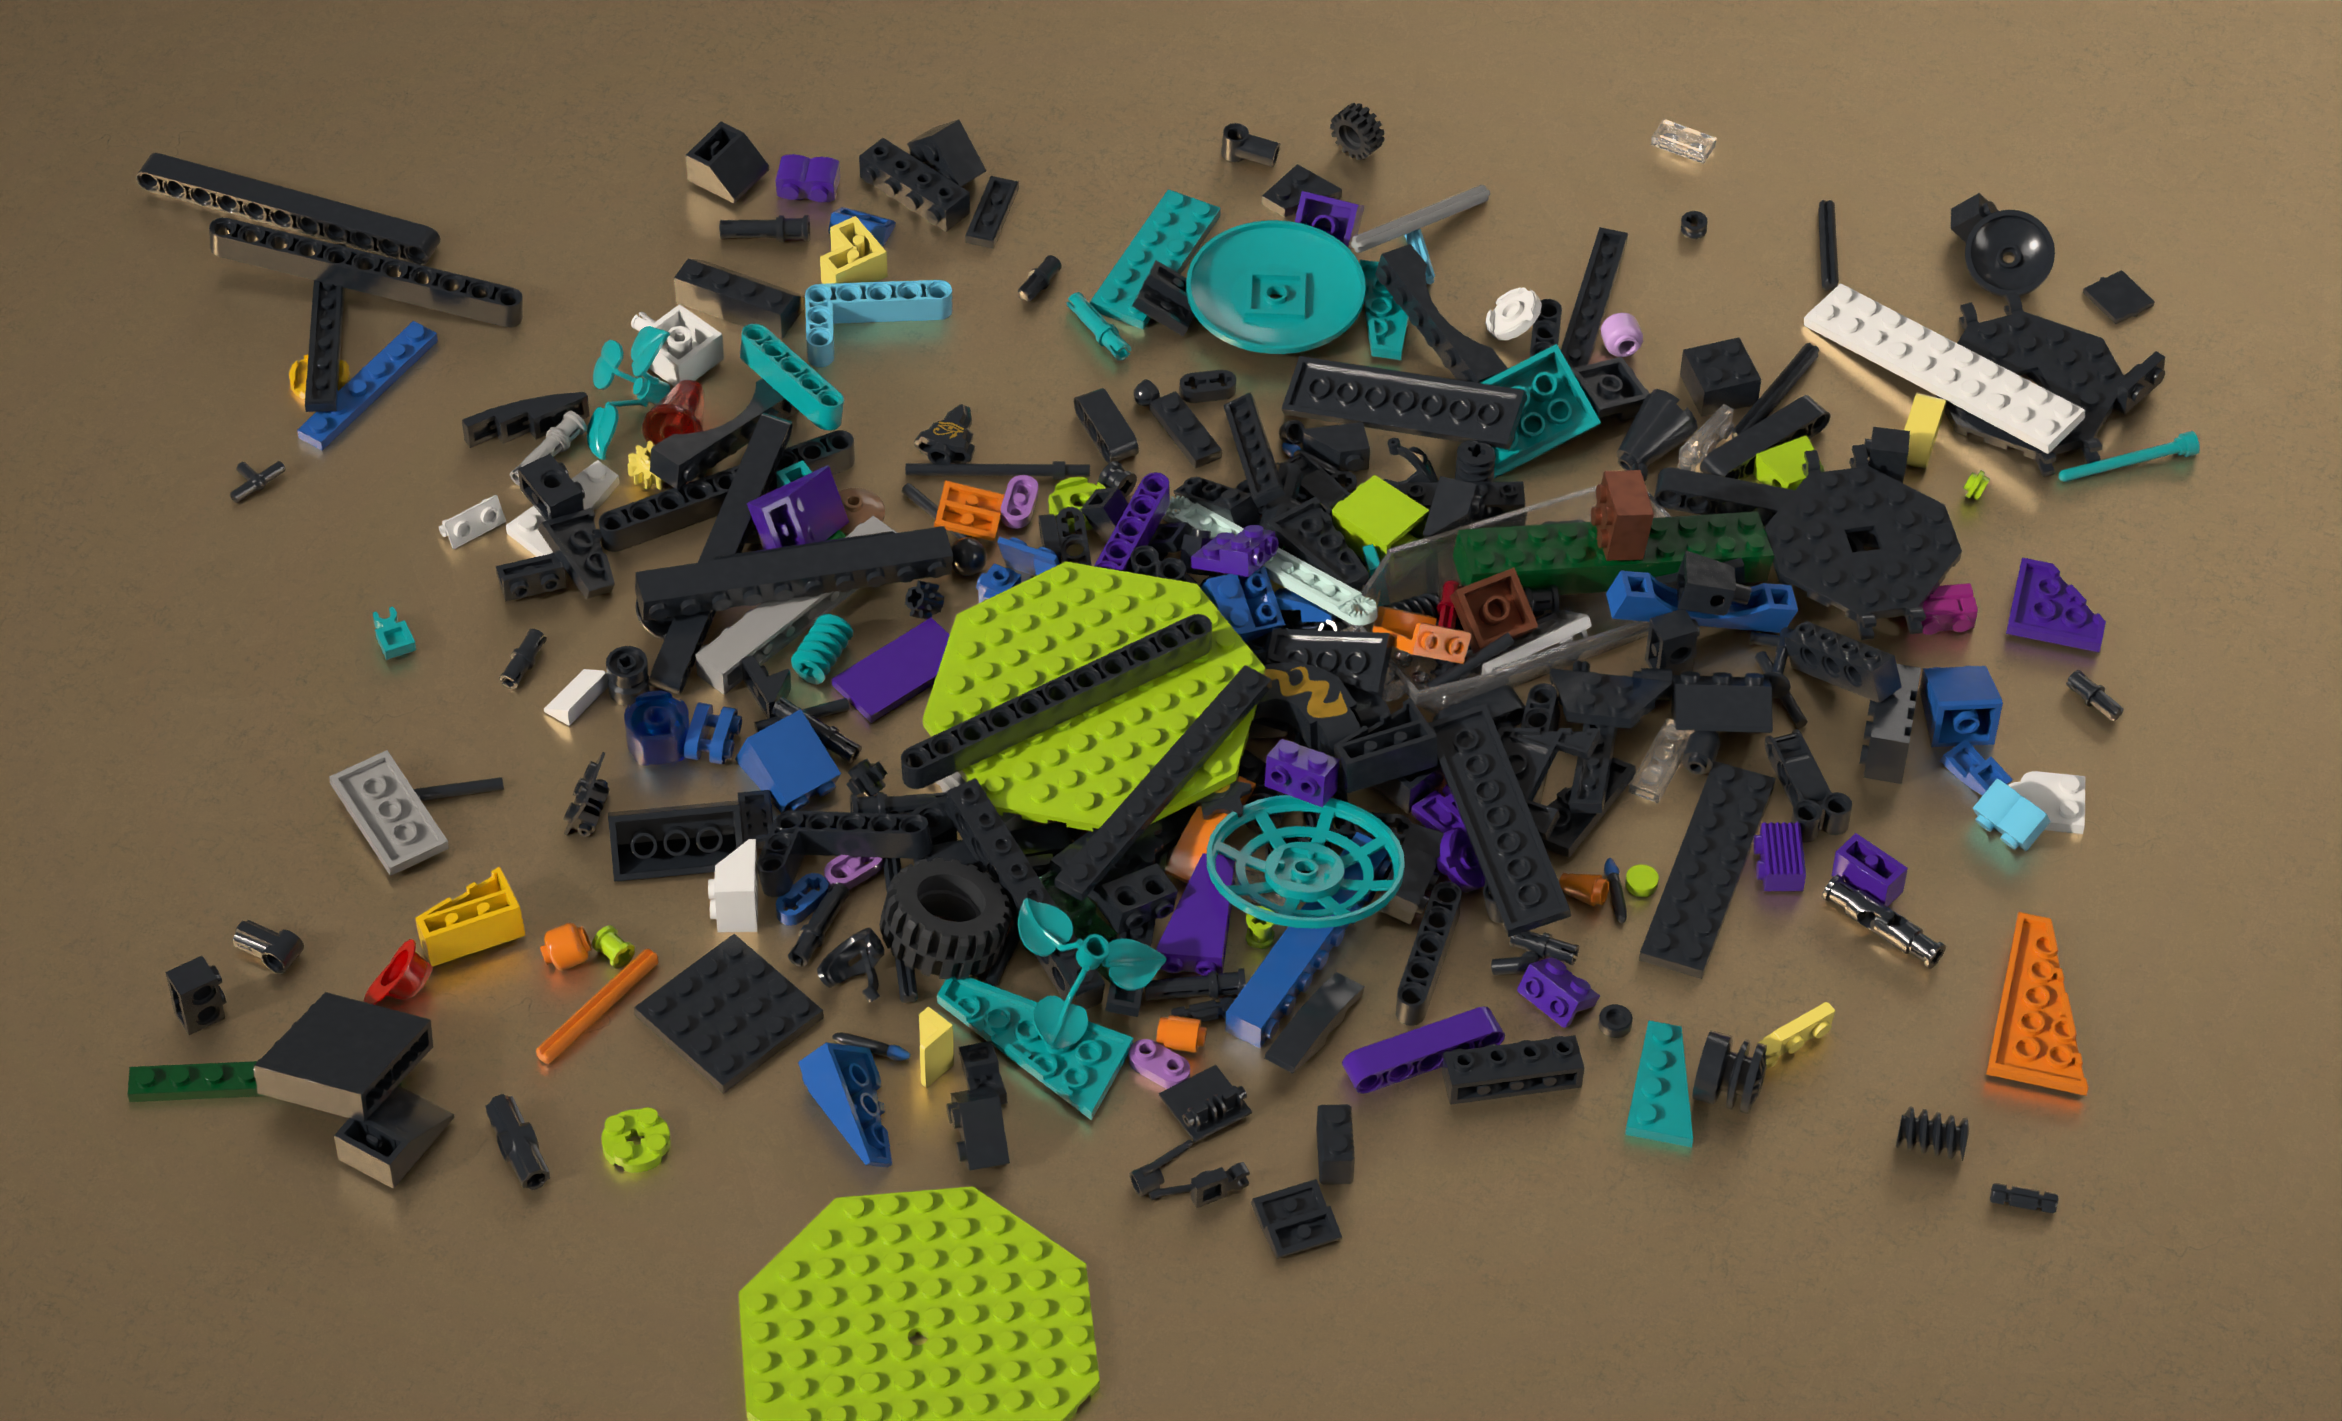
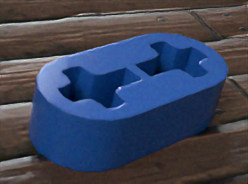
M810 873L799 879L792 885L788 893L778 897L776 900L777 919L781 923L790 926L802 922L817 909L828 891L827 879L818 873Z

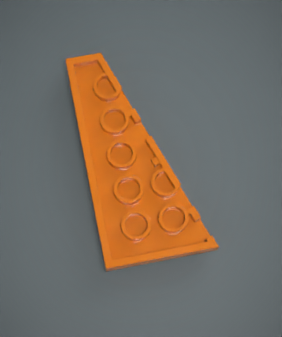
M2018 912L1986 1074L2087 1096L2088 1084L2083 1074L2082 1056L2077 1047V1034L2068 993L2065 992L2063 983V970L2059 965L2058 947L2052 920L2046 917Z

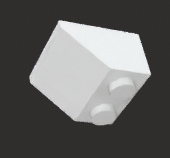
M756 839L747 840L715 865V879L708 880L710 919H717L718 932H757L759 877L756 866Z

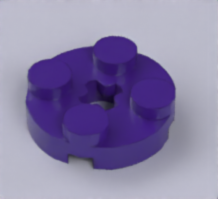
M1456 827L1446 831L1440 843V857L1437 859L1439 871L1443 875H1447L1465 893L1483 887L1485 885V877L1465 827Z

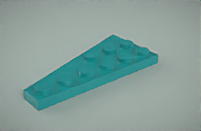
M950 977L948 980H945L937 994V1003L986 1041H992L994 1047L1090 1120L1096 1114L1133 1044V1037L1088 1021L1087 1029L1078 1042L1066 1049H1052L1042 1040L1033 1023V1011L1038 1002L970 977L959 980L956 977Z

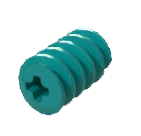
M832 614L819 616L791 658L792 667L798 676L811 684L818 685L823 683L825 675H828L831 667L834 666L837 658L842 654V649L846 648L848 640H851L853 637L851 625L844 619Z

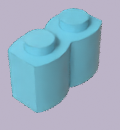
M1999 779L1993 782L1973 807L1974 812L1978 816L1975 821L1989 832L1994 828L2003 835L2000 839L2014 850L2020 847L2027 851L2051 822L2044 811Z

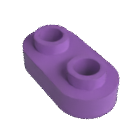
M1018 475L1009 481L1001 504V521L1005 526L1018 529L1030 523L1039 495L1038 482L1033 477Z
M841 854L825 866L824 877L827 879L828 887L832 883L835 885L836 882L845 885L848 890L852 889L881 871L884 858L851 857Z
M1149 1039L1138 1040L1131 1045L1129 1049L1130 1067L1135 1072L1168 1089L1190 1078L1189 1062L1168 1048ZM1170 1067H1175V1068H1177V1069H1176V1070H1171V1069H1169V1068H1170Z

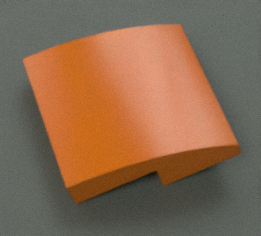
M945 480L934 527L945 526V529L995 541L1004 494Z

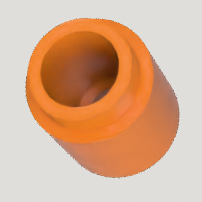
M1169 1015L1168 1018L1160 1017L1156 1042L1163 1044L1168 1049L1196 1053L1198 1046L1204 1047L1207 1027H1201L1202 1022L1200 1019Z

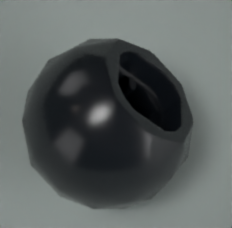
M971 537L961 538L953 542L951 546L953 553L952 569L957 574L963 576L975 575L982 571L987 561V552L984 545L979 540Z

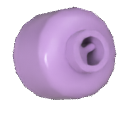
M1629 313L1613 314L1601 326V337L1605 347L1610 354L1616 357L1631 356L1643 343V333L1638 321Z

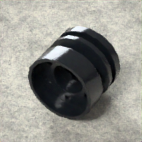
M1711 1030L1700 1058L1692 1099L1715 1104L1721 1091L1727 1092V1108L1733 1109L1739 1095L1742 1096L1740 1112L1749 1114L1753 1103L1760 1095L1767 1069V1045L1758 1043L1753 1057L1748 1056L1750 1050L1749 1040H1744L1738 1053L1732 1052V1036Z

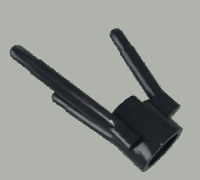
M1187 1140L1152 1163L1131 1171L1129 1176L1136 1193L1140 1197L1148 1194L1152 1201L1161 1196L1191 1192V1184L1160 1189V1185L1165 1181L1159 1167L1186 1151L1193 1145V1141Z

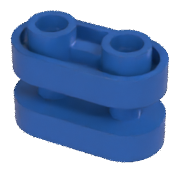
M698 702L686 736L685 758L699 760L702 752H709L710 763L724 765L726 759L731 760L735 745L733 737L734 734H740L742 727V716L738 715V710L736 708L723 707L720 715H714L712 704ZM710 727L715 728L712 740L707 739Z

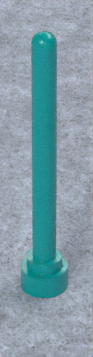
M2188 431L2179 434L2174 439V442L2064 469L2059 472L2058 477L2061 481L2067 482L2176 453L2179 456L2189 457L2199 454L2200 444L2196 433Z

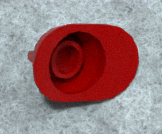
M409 939L398 949L388 966L369 987L363 1002L375 1005L385 996L403 1000L419 993L429 978L433 967L415 952V940Z

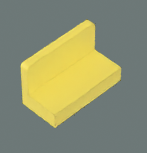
M929 1006L919 1014L921 1084L926 1088L954 1065L953 1025Z

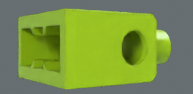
M1803 436L1757 453L1753 472L1754 477L1764 485L1796 490L1806 478L1802 470V464L1806 463L1804 452L1814 450L1809 438ZM1820 461V471L1825 472L1824 467Z

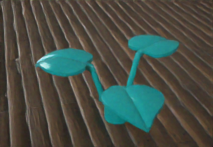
M646 326L637 334L631 348V358L633 360L631 367L633 368L634 376L639 378H635L618 369L624 356L621 344L614 340H608L604 343L601 349V356L597 359L593 371L595 387L601 390L607 389L611 385L614 376L617 375L634 383L633 393L637 395L638 399L607 402L605 408L598 407L594 411L587 427V442L590 450L598 458L606 460L607 448L614 436L619 420L616 407L634 405L647 407L648 402L662 406L668 400L670 385L660 381L659 378L651 376L647 371L670 335L669 332Z
M1026 898L1021 905L1018 916V930L1025 947L1041 957L1051 955L1056 948L1061 952L1077 948L1076 960L1082 967L1065 1001L1058 996H1047L1041 999L1034 1008L1033 1023L1035 1029L1045 1044L1052 1049L1058 1050L1071 1047L1081 1039L1087 1029L1088 1016L1086 1010L1079 1005L1071 1004L1089 970L1098 968L1102 963L1104 967H1110L1109 977L1114 984L1125 990L1136 991L1148 985L1166 961V957L1157 950L1131 939H1116L1108 943L1101 935L1092 934L1086 937L1084 941L1078 939L1074 943L1066 944L1071 939L1073 933L1072 922L1067 914L1055 906L1036 902L1030 898Z

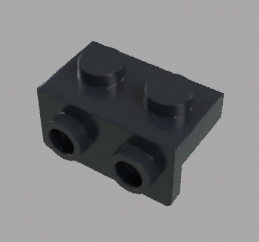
M2155 351L2142 364H2137L2124 375L2125 379L2118 384L2117 399L2114 404L2116 410L2126 414L2162 382L2165 376L2164 355Z
M554 553L496 566V574L505 602L566 588L563 563H560Z

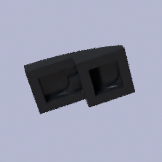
M992 1041L958 1047L968 1090L991 1086L1000 1096V1103H1008L1007 1092L999 1072V1062Z

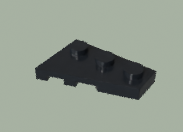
M593 507L541 522L538 529L560 563H563L565 570L585 599L612 592L615 585L607 554L603 553L600 541L602 537L600 530L596 529L594 523L595 513Z

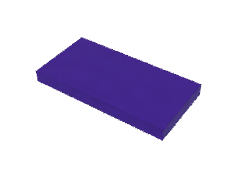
M931 617L833 677L832 686L844 698H847L870 723H873L934 685L950 634Z

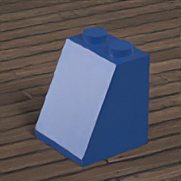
M1987 667L1923 668L1919 691L1931 747L1957 746L1965 739L1972 746L1994 745L2003 702Z
M801 709L746 738L735 758L738 765L760 790H770L771 802L781 813L790 808L792 811L803 808L810 802L808 798L819 794L820 797L827 795L836 788L835 783L841 775L838 767Z

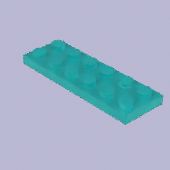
M1168 189L1095 293L1090 304L1101 315L1144 329L1151 317L1134 308L1132 304L1152 265L1157 260L1181 275L1220 218L1221 208Z

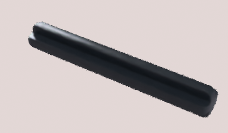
M1822 200L1819 202L1818 208L1822 288L1825 291H1833L1839 283L1835 203L1832 200Z

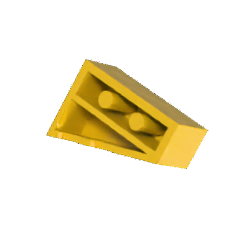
M500 866L492 870V876L477 885V883L473 882L466 886L467 892L454 900L448 897L415 917L421 947L432 967L526 936L520 906Z

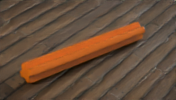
M649 948L643 950L536 1049L538 1059L542 1060L545 1064H550L659 963L658 955Z

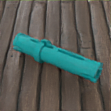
M1076 292L1068 298L1067 306L1094 333L1096 341L1101 346H1105L1118 361L1124 360L1130 355L1128 351H1131L1132 348L1119 335L1118 329L1113 324H1109L1081 292Z

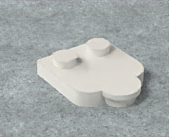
M2031 771L2023 775L2021 782H2013L2008 785L2048 815L2051 822L2045 830L2083 834L2085 827V776Z

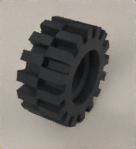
M1351 103L1331 119L1330 129L1334 130L1331 133L1332 137H1337L1338 139L1336 144L1343 146L1342 151L1344 153L1348 151L1351 158L1356 156V160L1367 158L1383 145L1382 143L1385 140L1383 135L1385 133L1383 129L1379 128L1382 126L1381 122H1376L1374 118L1377 116L1374 113L1370 114L1368 107L1363 108L1360 103L1357 105Z

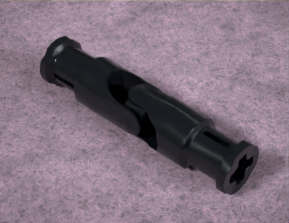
M1838 874L1825 887L1822 893L1823 899L1828 902L1831 900L1845 909L1846 915L1881 936L1905 954H1913L1922 960L1929 969L1933 968L1943 956L1946 945L1942 942L1937 943L1923 934V929L1897 914L1862 889H1854L1845 883L1844 878Z

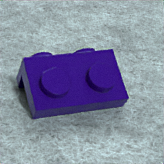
M1552 957L1529 964L1517 988V991L1563 1028L1570 1026L1576 1012L1594 1007L1600 997L1599 994L1591 989L1587 981L1577 978L1566 969V965L1563 962Z

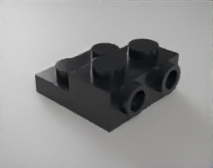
M1622 357L1571 369L1598 418L1616 414L1620 421L1634 418L1646 396L1650 394L1636 377L1633 369L1628 366Z

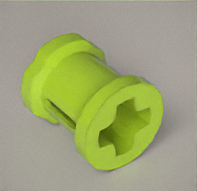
M1258 906V907H1260V908H1262V909H1265V910H1268V911H1272V910H1270V909H1268V908H1265V907H1263V906ZM1247 914L1246 924L1248 928L1245 937L1247 944L1252 948H1269L1273 944L1275 932L1272 929L1275 924Z
M608 925L596 933L591 945L595 951L604 953L610 959V965L615 969H619L631 961L635 954V946L621 939L617 935V929L612 925Z

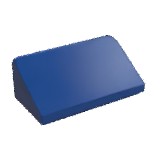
M841 207L831 213L828 232L830 234V227L856 216L883 247L895 228L896 222Z

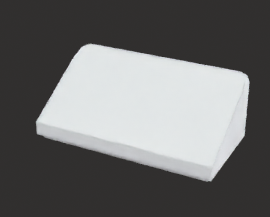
M583 669L544 708V712L570 726L608 688L607 672Z

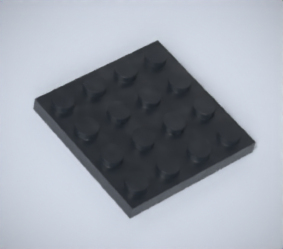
M735 934L731 935L634 1007V1014L640 1021L723 1094L824 1018L823 1009Z

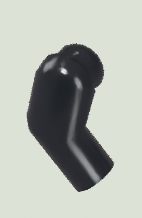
M1527 951L1521 957L1492 959L1493 975H1524L1529 964L1539 961V955L1533 951Z

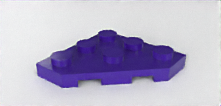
M2022 557L2006 634L2100 653L2106 621L2099 613L2094 614L2086 605L2087 600L2072 584L2068 585L2060 577V571L2053 563Z

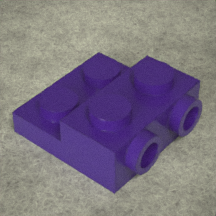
M1259 525L1247 526L1236 536L1233 533H1220L1191 556L1192 568L1249 577L1276 555L1278 538L1275 537V531L1265 530Z

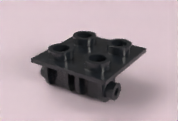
M602 752L596 763L590 761L583 778L580 777L573 792V796H576L574 803H570L563 819L568 822L564 835H567L571 828L578 830V834L583 837H588L595 832L605 800L609 794L608 783L603 779L596 780L605 756L604 752Z
M1217 1065L1159 1093L1160 1098L1194 1142L1252 1114V1110L1243 1100L1247 1098L1245 1089L1242 1086H1232Z

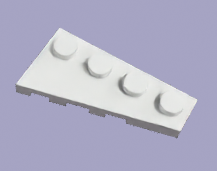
M599 460L572 478L574 482L577 481L581 484L585 492V498L583 499L584 510L592 507L593 510H597L620 484L619 476ZM534 506L506 525L507 534L536 557L554 553L538 531L541 522L546 520Z

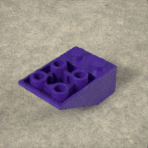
M828 465L747 503L763 549L825 541L849 523Z

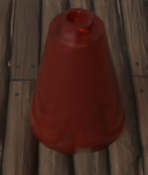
M693 380L680 381L646 414L642 424V432L646 442L651 441L653 445H657L672 434H690L703 431L705 392L699 383Z

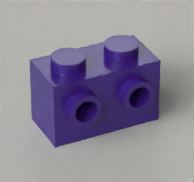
M1281 739L1267 755L1265 787L1323 808L1337 791L1340 759L1298 745L1295 742Z
M1855 833L1836 851L1831 876L1834 877L1838 874L1844 878L1845 883L1854 889H1862L1888 907L1903 893L1908 868Z

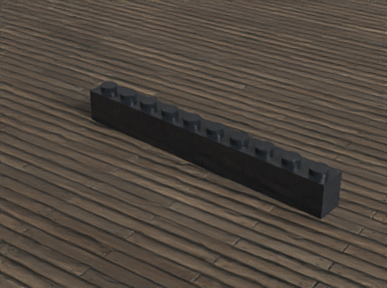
M945 526L639 571L636 572L635 593L642 620H662L666 617L694 615L699 612L712 610L723 611L732 607L755 606L765 602L787 601L791 598L815 597L824 593L848 592L852 589L879 587L884 584L897 582L908 583L913 580L930 577L940 578L951 574L953 553Z

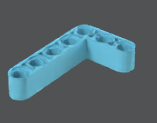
M944 280L828 283L810 286L805 293L808 362L815 367H827L834 361V324L943 320L950 317L953 311L951 285Z

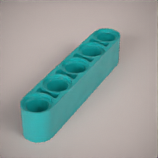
M749 324L743 327L740 345V358L818 428L827 431L839 428L842 423L843 395L766 327L759 324Z

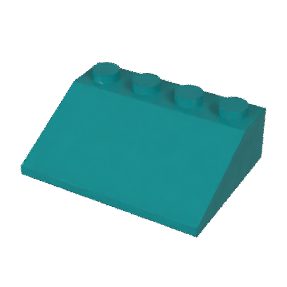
M1557 344L1481 383L1525 390L1527 394L1510 450L1492 447L1496 455L1494 479L1601 424Z

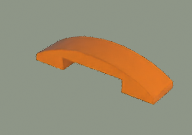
M1239 776L1238 781L1251 784L1253 792L1256 783ZM1252 792L1240 799L1242 806L1246 804ZM1198 806L1169 859L1165 873L1188 884L1202 854L1207 853L1210 835L1217 824L1228 814L1217 813L1211 819L1206 820L1203 818L1201 806Z

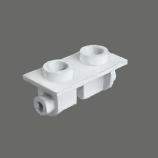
M494 495L484 499L481 503L448 520L442 521L439 531L443 537L448 536L452 549L506 522L498 496Z

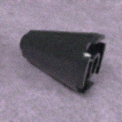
M1655 389L1646 396L1617 451L1618 464L1625 471H1629L1634 463H1644L1648 467L1688 440L1697 431V420L1688 407L1683 411L1677 405L1679 402L1677 397L1660 389Z

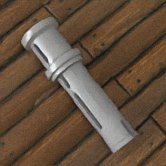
M568 411L564 414V420L558 426L551 427L547 431L546 439L518 467L510 472V477L515 484L520 486L519 468L548 454L554 457L559 452L567 451L570 448V442L578 435H583L587 431L586 423L578 414L573 411Z

